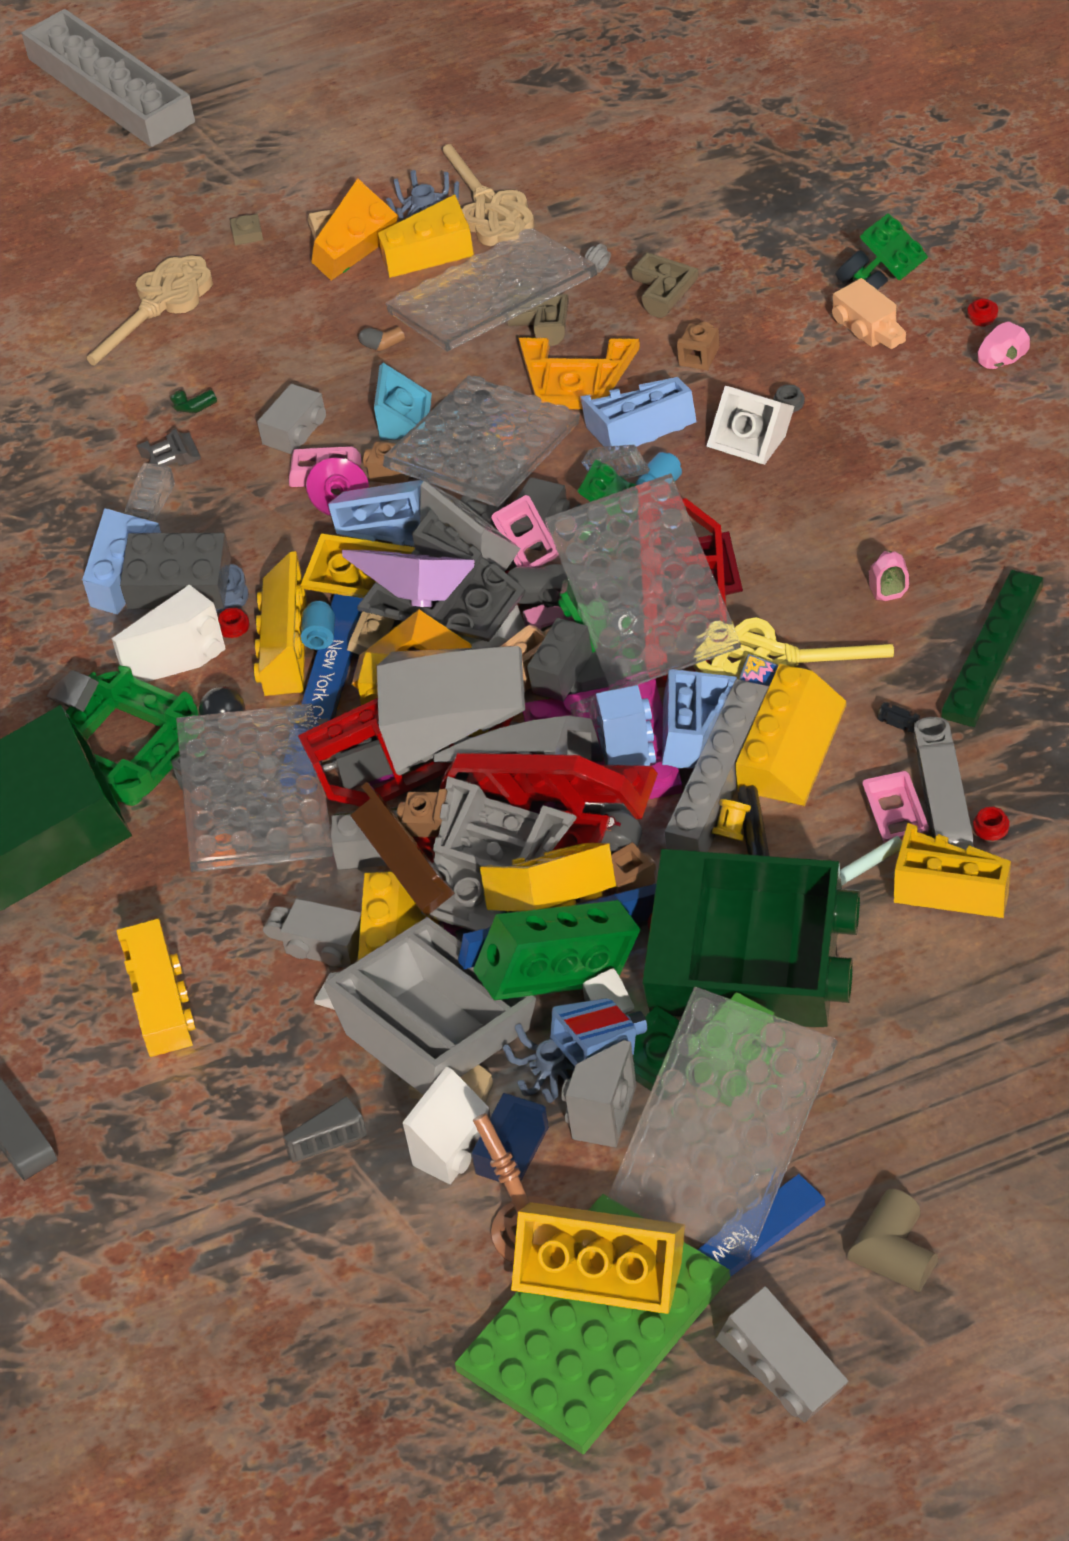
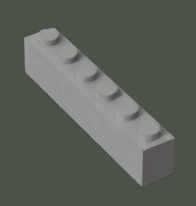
M738 679L735 680L666 827V849L708 852L715 837V834H712V829L717 827L722 808L719 805L720 799L732 800L737 789L736 762L769 686Z

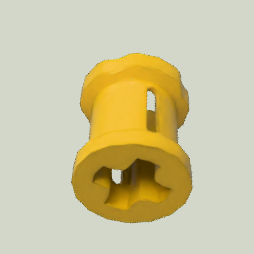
M720 799L719 805L722 808L717 827L712 829V834L743 841L744 836L741 834L745 814L750 812L751 806L727 799Z

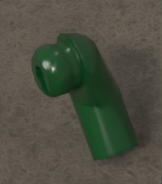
M211 389L194 398H187L186 393L182 390L170 395V400L173 403L172 407L177 412L198 413L217 403L216 395Z

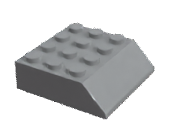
M428 917L325 981L324 985L346 1035L423 1095L445 1067L453 1069L461 1077L502 1049L504 1045L519 1037L515 1030V1025L521 1024L524 1032L528 1031L536 1001L533 995L494 1001L473 971L474 967L463 969L458 959L462 942Z

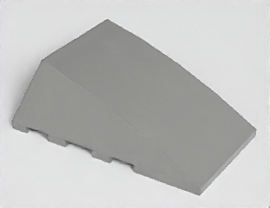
M519 646L391 652L377 665L379 729L394 769L399 776L409 771L410 765L420 760L424 762L434 758L437 751L454 743L456 745L468 740V735L479 729L486 731L525 711L522 649Z
M575 716L538 719L499 728L465 740L434 755V762L451 763L457 753L579 755L590 761H603V753L591 718Z
M448 776L445 787L447 789L445 804H442L440 813L442 823L439 836L435 838L433 851L435 856L433 865L455 894L430 913L428 917L467 930L477 931L491 927L495 915L506 912L487 910L480 867L487 865L512 866L513 859L523 857L525 861L544 856V852L554 849L576 820V816L544 805L538 814L486 798L480 786Z

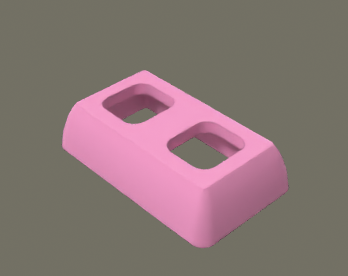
M353 446L295 449L291 457L289 486L305 487L308 475L315 466L300 467L298 466L299 461L316 460L317 464L329 458H343L361 467V455Z
M528 495L519 498L492 515V520L497 530L521 548L513 559L517 567L540 568L557 558L558 549ZM528 516L533 524L532 530L520 537H516L511 529V525L517 520ZM537 542H542L547 550V554L532 563L528 562L524 554L525 550Z
M902 771L863 781L864 791L884 843L895 836H898L903 841L905 831L890 834L888 828L890 824L903 821L918 826L919 833L927 834L929 825L908 772ZM900 796L903 806L900 808L883 810L878 801L884 797Z

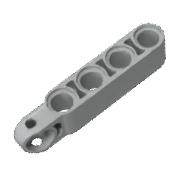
M940 717L922 718L914 724V740L931 834L933 838L938 834L948 837L949 844L966 850L968 846L974 847L973 835L950 725L947 720Z

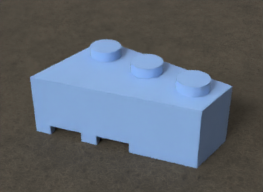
M678 377L640 384V390L620 394V390L615 389L610 390V396L592 400L590 395L580 396L586 428L612 456L625 453L631 448L646 442L655 441L658 437L673 431H680L686 426L696 423L692 390Z
M422 479L342 492L328 504L336 533L370 541L379 539L393 542L396 545L414 546L412 534L421 523V484L424 480L427 482L429 480Z
M104 508L82 579L90 607L116 615L120 613L126 604L120 582L128 533H161L159 523Z
M669 669L663 698L662 765L676 768H695L737 677Z
M638 685L596 693L597 714H599L597 723L598 726L600 725V728H597L605 765L650 766V763H655V750L651 742L654 741L651 721L649 720L652 719L648 698H641Z

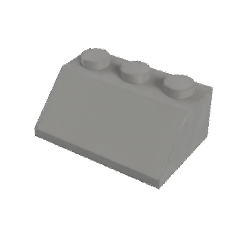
M423 481L421 484L420 522L431 510L438 516L442 524L447 528L450 526L459 534L460 539L470 547L474 546L491 565L494 563L505 572L521 548L461 500L431 483Z

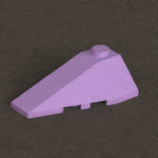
M342 550V557L396 597L410 599L411 606L431 607L432 601H445L474 568V560L439 558L429 557V555L375 550Z

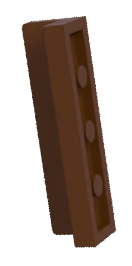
M366 782L361 787L370 799L350 816L419 909L428 916L455 893L385 800Z

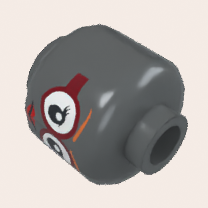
M617 809L603 814L610 816V821L601 843L610 844L611 855L632 842L638 847L642 836V827L630 812Z

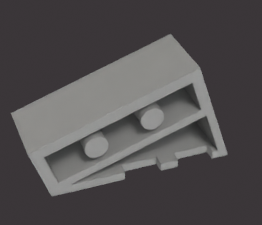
M766 1286L728 1317L716 1338L729 1353L780 1399L784 1408L792 1416H798L804 1423L835 1398L849 1382Z

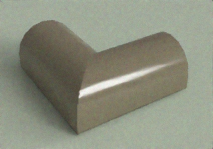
M648 252L632 268L633 280L650 286L642 295V303L646 311L657 318H663L671 311L696 282L699 275L697 268Z
M568 294L509 297L506 311L508 326L534 325L536 338L549 339L550 346L559 344L565 335L569 304Z
M888 1189L850 1248L848 1260L920 1293L938 1263V1254L906 1240L920 1217L919 1205L911 1196L903 1191Z

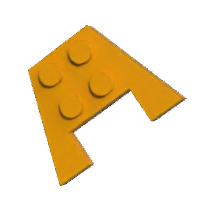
M519 338L520 349L538 409L583 410L580 396L590 395L591 400L609 396L610 390H613L640 349L639 339H610L606 359L548 358L550 349L549 339Z

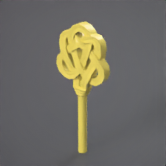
M756 617L745 619L735 628L725 625L712 627L706 634L704 643L696 651L693 666L696 672L735 676L739 679L748 654L777 665L783 664L794 667L798 666L799 663L893 658L894 647L893 644L798 649V647L791 644L777 642L774 628L767 621ZM771 655V656L778 657V658H776V659L773 660V659L769 658L768 656ZM707 657H709L710 661L712 662L711 665L706 662L705 659ZM733 657L739 660L731 663L728 658Z

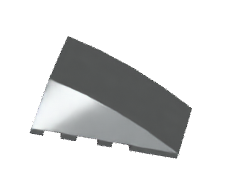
M430 510L412 534L415 549L411 554L429 555V557L470 559L474 560V568L445 601H432L431 607L411 606L410 599L398 598L382 585L375 582L357 608L359 611L400 621H405L420 609L455 634L490 642L525 594V589L494 563L491 565L482 557V553L478 549L466 544L460 539L459 534L450 526L447 528L439 521L438 516Z

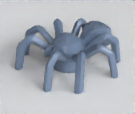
M412 170L410 172L413 186L412 196L404 199L401 193L398 178L394 179L397 196L404 206L396 210L391 198H387L386 201L388 206L399 216L400 222L447 197L449 191L448 172H444L443 192L435 193L431 185H418L416 171ZM458 181L454 183V194L457 200L459 198ZM410 207L406 218H404L403 213Z
M521 1024L515 1025L520 1041L528 1048L535 1050L536 1053L525 1058H517L513 1055L509 1045L506 1044L503 1046L506 1057L510 1063L517 1065L529 1063L532 1073L539 1075L534 1086L529 1089L524 1080H519L517 1083L523 1096L534 1095L539 1091L545 1078L548 1076L550 1077L551 1093L547 1088L542 1090L545 1100L548 1103H552L559 1094L557 1076L561 1075L564 1081L566 1078L571 1079L566 1069L574 1071L575 1066L551 1038L543 1041L540 1045L535 1044L527 1038Z

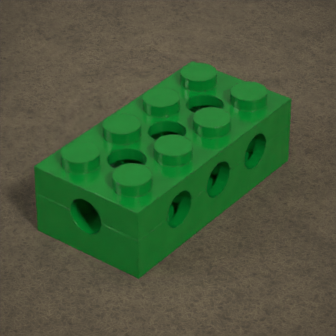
M619 900L496 914L473 971L494 1001L583 989L582 985L585 981L612 968L620 976L641 929Z

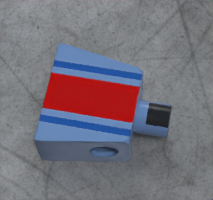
M607 998L560 1005L552 1009L550 1038L574 1066L623 1040L631 1042L634 1055L635 1036L647 1031L646 1018L641 1011L625 1015L613 1000Z

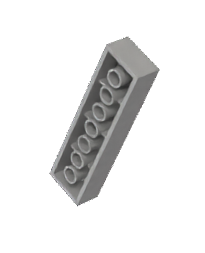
M63 9L21 32L30 61L150 147L160 144L163 140L184 130L195 122L188 93L68 10Z

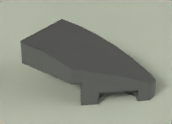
M72 670L49 691L46 697L64 706L73 707L84 712L99 682Z

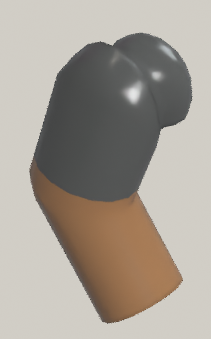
M368 327L360 331L358 339L365 347L376 351H383L404 341L405 336L400 327H396L386 333Z

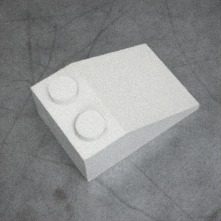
M191 585L186 586L111 638L119 665L131 668L133 677L143 682L199 668L226 649L214 603Z

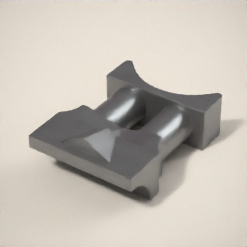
M174 429L166 435L167 440L152 446L149 445L148 441L137 445L141 457L150 459L146 469L151 479L162 476L160 469L177 462L178 465H188L201 459L189 432L180 433L177 429Z

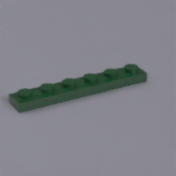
M1015 570L1010 571L942 708L943 719L975 728L1043 588V577Z

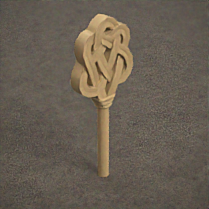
M451 144L445 145L443 148L444 154L473 192L474 203L465 205L462 209L470 232H475L478 240L487 246L498 244L499 246L511 247L520 244L525 236L532 232L535 226L534 216L528 209L524 193L518 190H504L495 193L492 188L482 186Z
M201 256L172 257L160 263L155 271L140 276L136 282L137 292L141 299L139 310L87 356V361L95 366L146 319L161 315L165 309L175 314L193 310L199 304V297L204 295L213 285L211 271L207 268L206 261Z

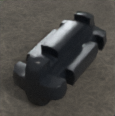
M883 702L878 710V720L881 722L887 720L886 724L901 730L908 728L909 733H914V724L920 720V715L917 713L911 715L912 711L897 705L890 707L889 702Z

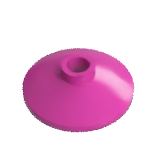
M329 458L317 463L310 471L306 482L307 494L312 504L319 511L331 516L328 504L339 496L331 492L332 489H338L342 493L344 491L369 488V482L363 470L355 463L343 458Z

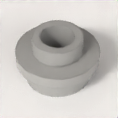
M604 244L592 246L587 251L584 260L586 261L585 267L590 272L596 271L600 273L609 263L611 253L607 251V247Z

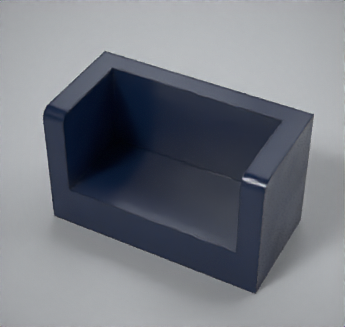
M503 1093L490 1117V1121L505 1151L511 1152L513 1157L510 1160H515L517 1165L514 1168H519L520 1174L518 1177L522 1181L549 1128L546 1107ZM480 1136L472 1151L476 1175L499 1182L498 1177L500 1175L495 1174L494 1169L496 1167H491L490 1162L492 1158Z

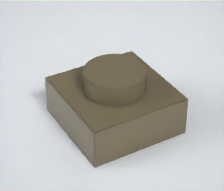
M258 214L243 215L230 219L235 246L263 240Z

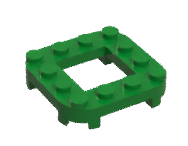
M119 666L118 671L104 673L99 676L92 672L88 676L99 682L84 712L73 707H69L66 710L86 740L116 708L161 727L131 761L122 758L117 764L94 754L116 802H123L125 805L134 806L140 803L142 798L149 794L173 768L171 760L180 754L186 753L198 740L203 731L199 712L189 693L183 691L179 696H176L133 677L129 667Z

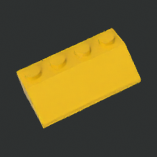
M321 533L300 584L301 588L364 598L376 581L342 557V550H375L411 554L415 547Z
M296 551L289 552L263 578L262 592H257L258 609L262 612L261 615L256 616V627L260 639H255V651L259 663H254V676L256 683L262 684L264 696L304 692L305 645L301 641L302 613L307 607V595L305 589H302L300 585L303 578Z
M779 664L736 762L738 791L743 785H754L761 797L805 806L846 708V700L812 670Z
M393 872L364 873L358 960L428 917L421 913L419 907ZM428 917L436 924L440 925V920Z
M530 1202L518 1211L511 1290L668 1314L671 1309L682 1263L685 1224Z

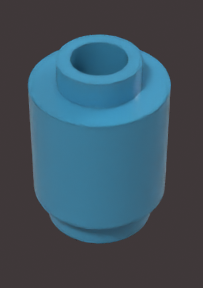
M659 452L639 473L636 485H651L652 495L664 494L682 475L680 461L671 453Z
M314 601L308 604L302 613L301 641L310 649L322 650L328 648L334 641L335 614L329 604L323 601Z

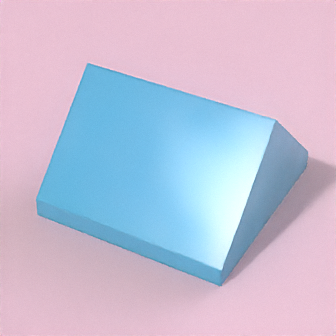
M385 363L379 366L374 404L380 440L421 439L426 437L429 424L427 417L430 415L432 393Z

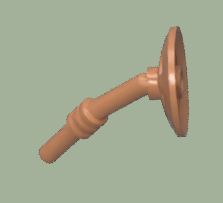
M484 1113L474 1118L473 1122L492 1158L490 1165L491 1167H496L494 1172L496 1175H500L498 1180L500 1183L505 1184L512 1200L494 1218L491 1236L497 1252L507 1261L514 1263L515 1249L506 1244L501 1232L506 1230L508 1238L515 1244L516 1235L512 1228L517 1227L519 1210L530 1202L553 1206L559 1205L543 1197H527L518 1177L520 1170L519 1168H514L517 1165L515 1160H510L513 1157L511 1152L505 1151L487 1113ZM516 1209L517 1213L512 1218L506 1217L512 1210Z

